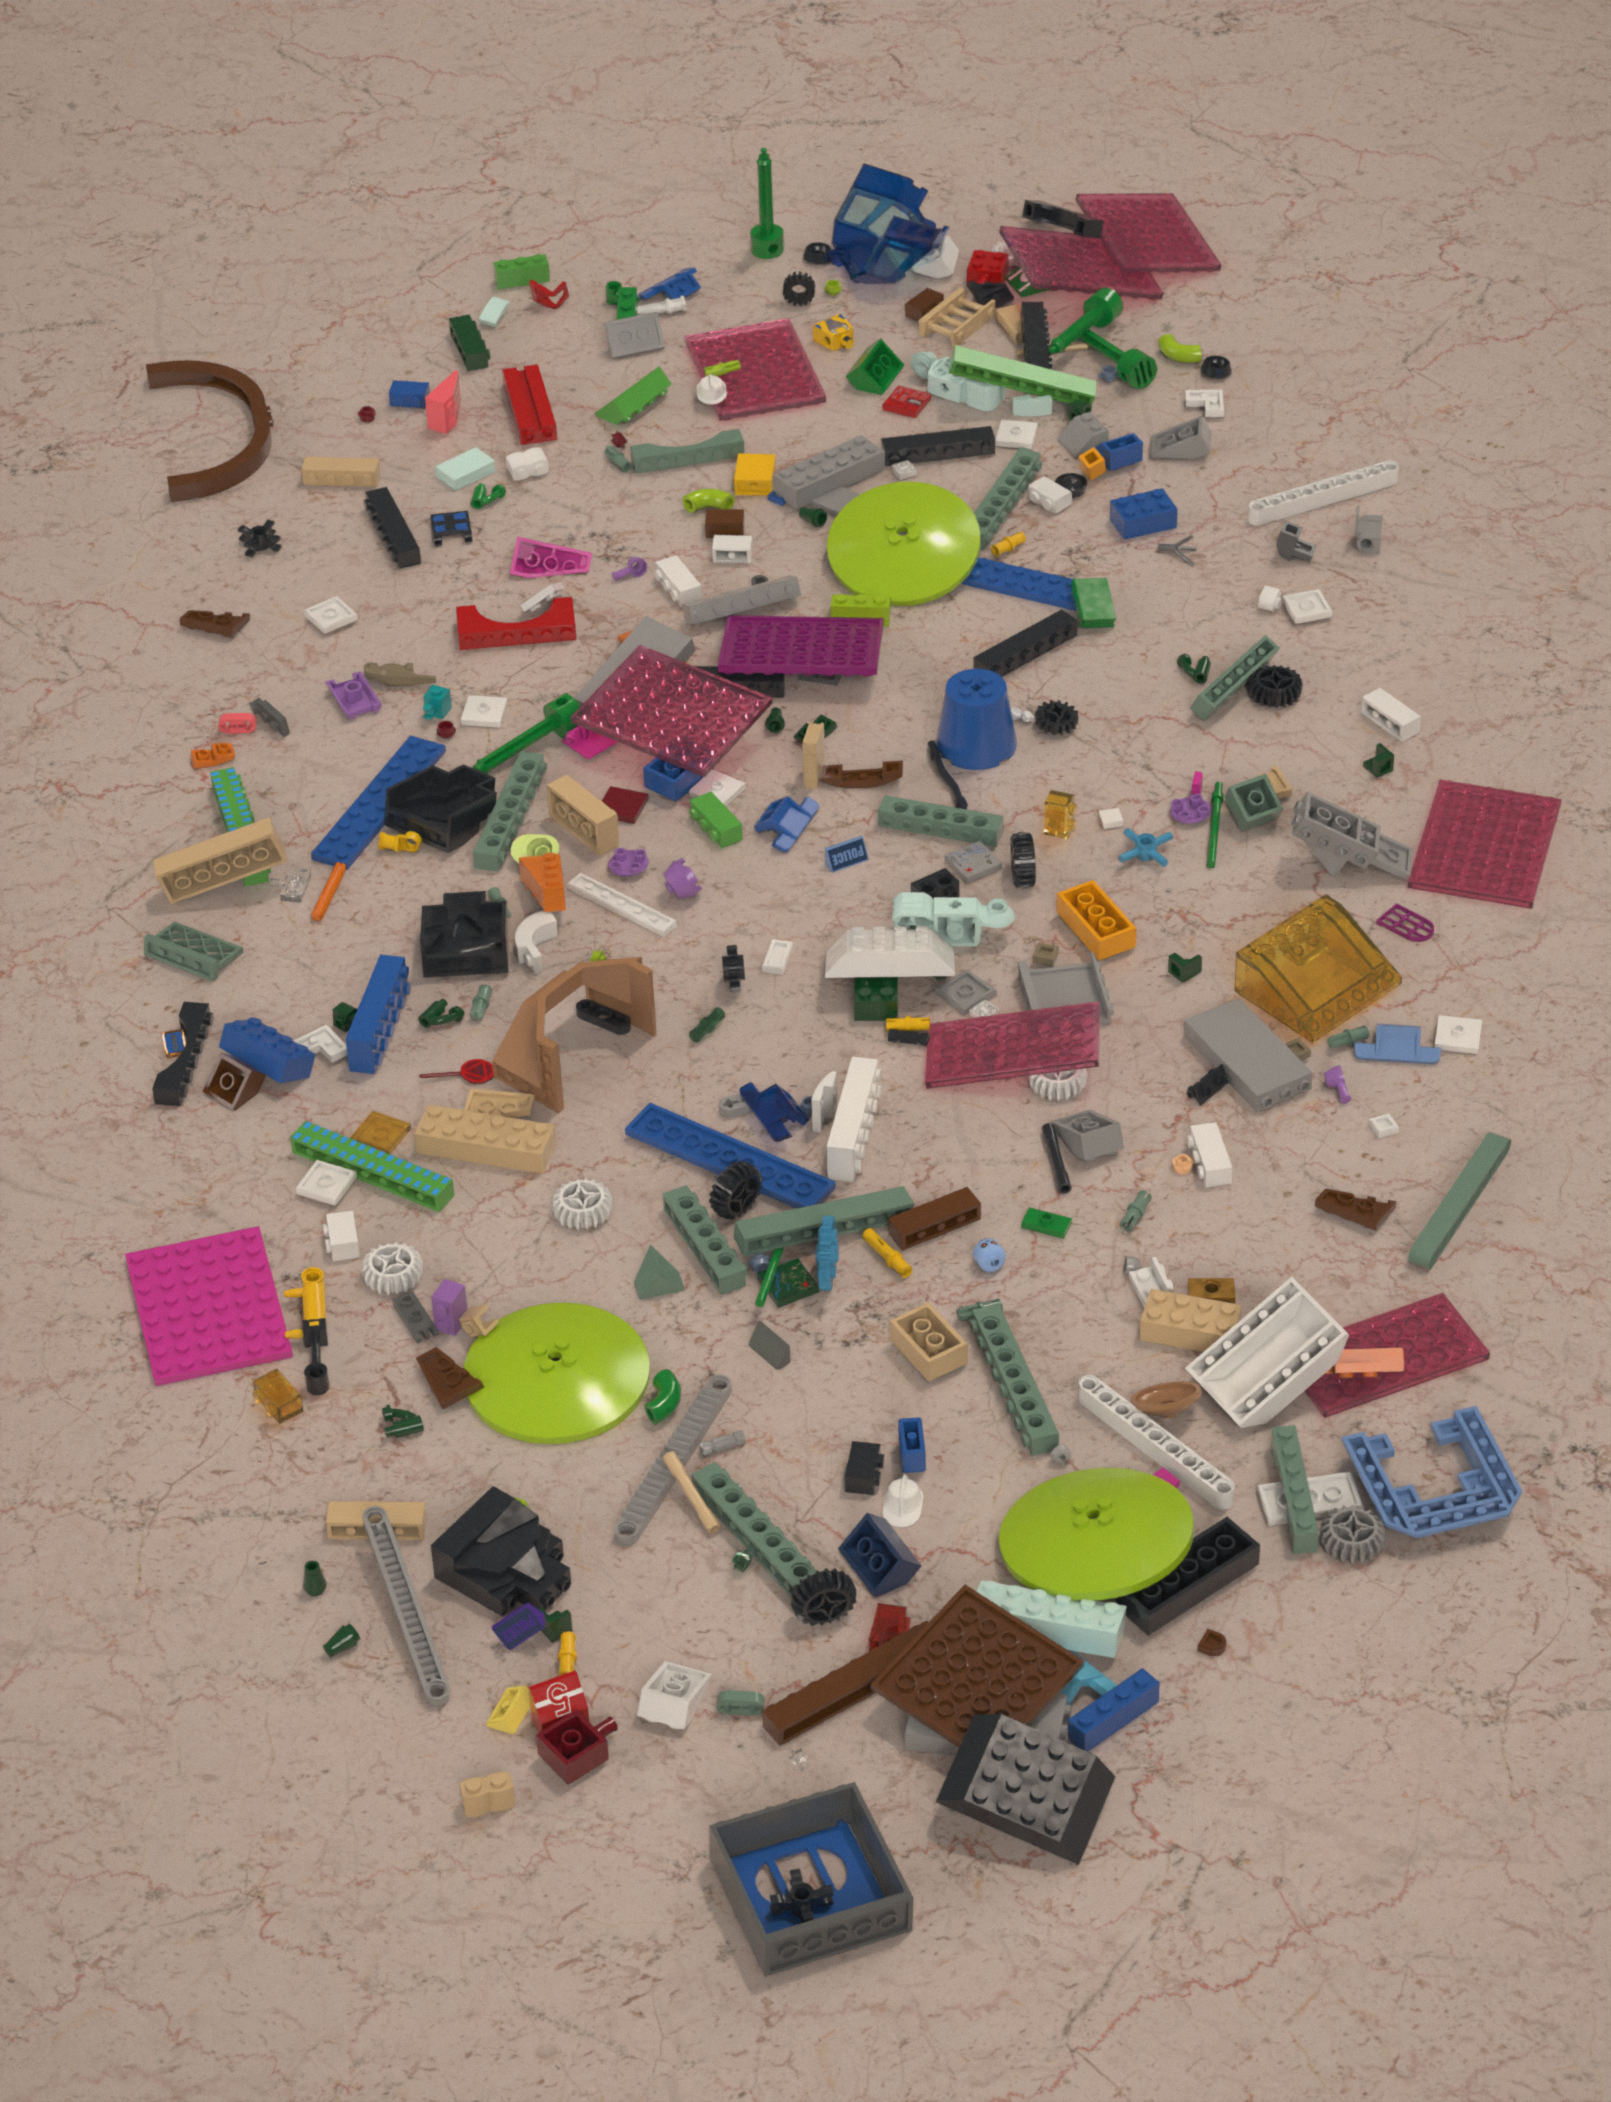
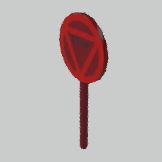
M472 1059L465 1062L458 1072L420 1074L419 1078L462 1076L467 1082L482 1084L492 1080L494 1077L493 1065L483 1059Z

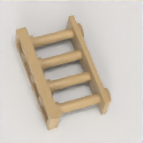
M959 287L919 319V336L925 338L935 331L950 337L951 348L954 349L955 345L958 346L995 316V300L992 299L985 306L967 300L966 289ZM965 306L977 312L972 314L961 310V308ZM952 315H957L967 320L965 322H961L950 317ZM946 323L956 327V329L953 331L940 325Z

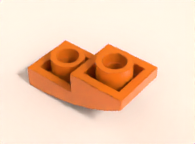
M212 743L211 750H191L190 758L194 768H205L235 759V753L232 743Z

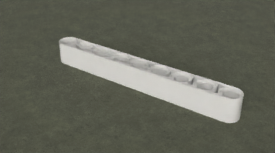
M1384 461L1251 501L1249 503L1248 522L1251 525L1259 526L1393 486L1398 483L1399 464L1396 461Z
M1085 1375L1079 1379L1078 1400L1085 1408L1215 1508L1228 1510L1233 1506L1235 1485L1231 1479L1143 1412L1136 1409L1134 1405L1097 1377Z

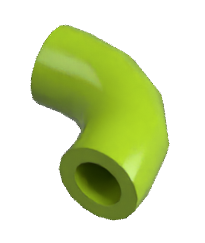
M1165 334L1159 338L1158 346L1166 357L1182 363L1201 362L1202 354L1199 344H1181L1171 334Z
M707 488L686 494L682 498V503L690 513L705 507L732 509L735 504V496L720 489Z

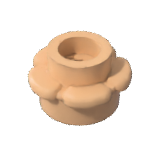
M1180 1154L1172 1159V1165H1174L1176 1173L1188 1174L1192 1170L1194 1160L1188 1155Z

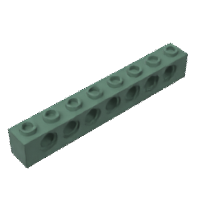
M1020 447L974 512L980 529V550L983 551L986 545L991 543L992 537L998 533L1001 523H1005L1008 513H1011L1015 503L1020 501L1021 494L1026 492L1028 484L1033 482L1035 474L1040 472L1042 468V461H1040L1041 453Z
M520 751L473 851L474 868L499 871L501 864L505 863L507 851L511 850L513 838L517 837L519 825L523 824L524 814L529 811L530 801L535 798L536 788L541 785L542 775L546 774L547 763L544 762V754Z
M999 1303L973 1309L972 1320H969L971 1332L976 1333L978 1347L984 1350L985 1362L987 1366H991L993 1380L999 1383V1392L1001 1397L1006 1399L1008 1413L1013 1414L1015 1428L1017 1431H1021L1023 1446L1028 1447L1031 1456L1052 1451L1059 1445V1432Z
M713 1462L691 1474L692 1483L707 1507L711 1509L715 1516L790 1598L791 1592L794 1591V1585L800 1584L799 1579H806L807 1574L812 1575L816 1573L810 1560L806 1556L803 1557L796 1545L792 1541H788L778 1526L775 1527L767 1513L762 1512L757 1507L754 1499L748 1497L743 1492L740 1484L735 1483L730 1478L726 1469H722L716 1462Z

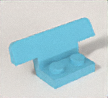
M1068 1650V1651H1070L1071 1653H1073L1074 1655H1076V1656H1078L1079 1658H1081L1079 1655H1077V1654H1076L1075 1652H1073L1072 1650ZM1084 1660V1667L1060 1694H1067V1705H1070L1082 1685L1085 1687L1090 1686L1100 1695H1104L1117 1686V1684Z

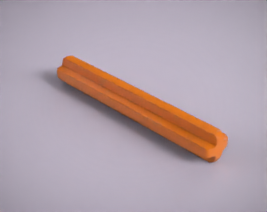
M337 862L334 865L311 913L314 921H321L346 871L344 863Z

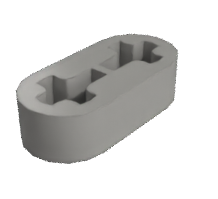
M746 1092L725 1097L719 1102L720 1114L725 1118H734L755 1113L761 1107L760 1096L755 1092Z

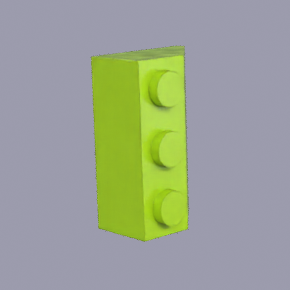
M832 594L831 617L884 618V626H890L891 596Z

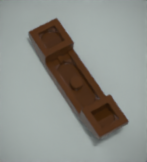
M903 760L883 762L882 768L843 771L842 764L822 766L821 780L824 783L842 788L878 787L891 783L903 776Z

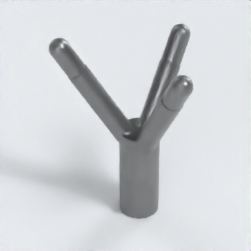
M1193 535L1184 538L1176 544L1159 543L1158 551L1175 552L1191 566L1195 565L1193 561L1179 551L1197 549L1195 546H1180L1194 537Z

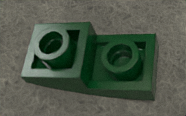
M822 714L813 722L815 724L824 723V738L837 728L835 721ZM805 723L793 736L794 739L801 743L803 742L808 723Z

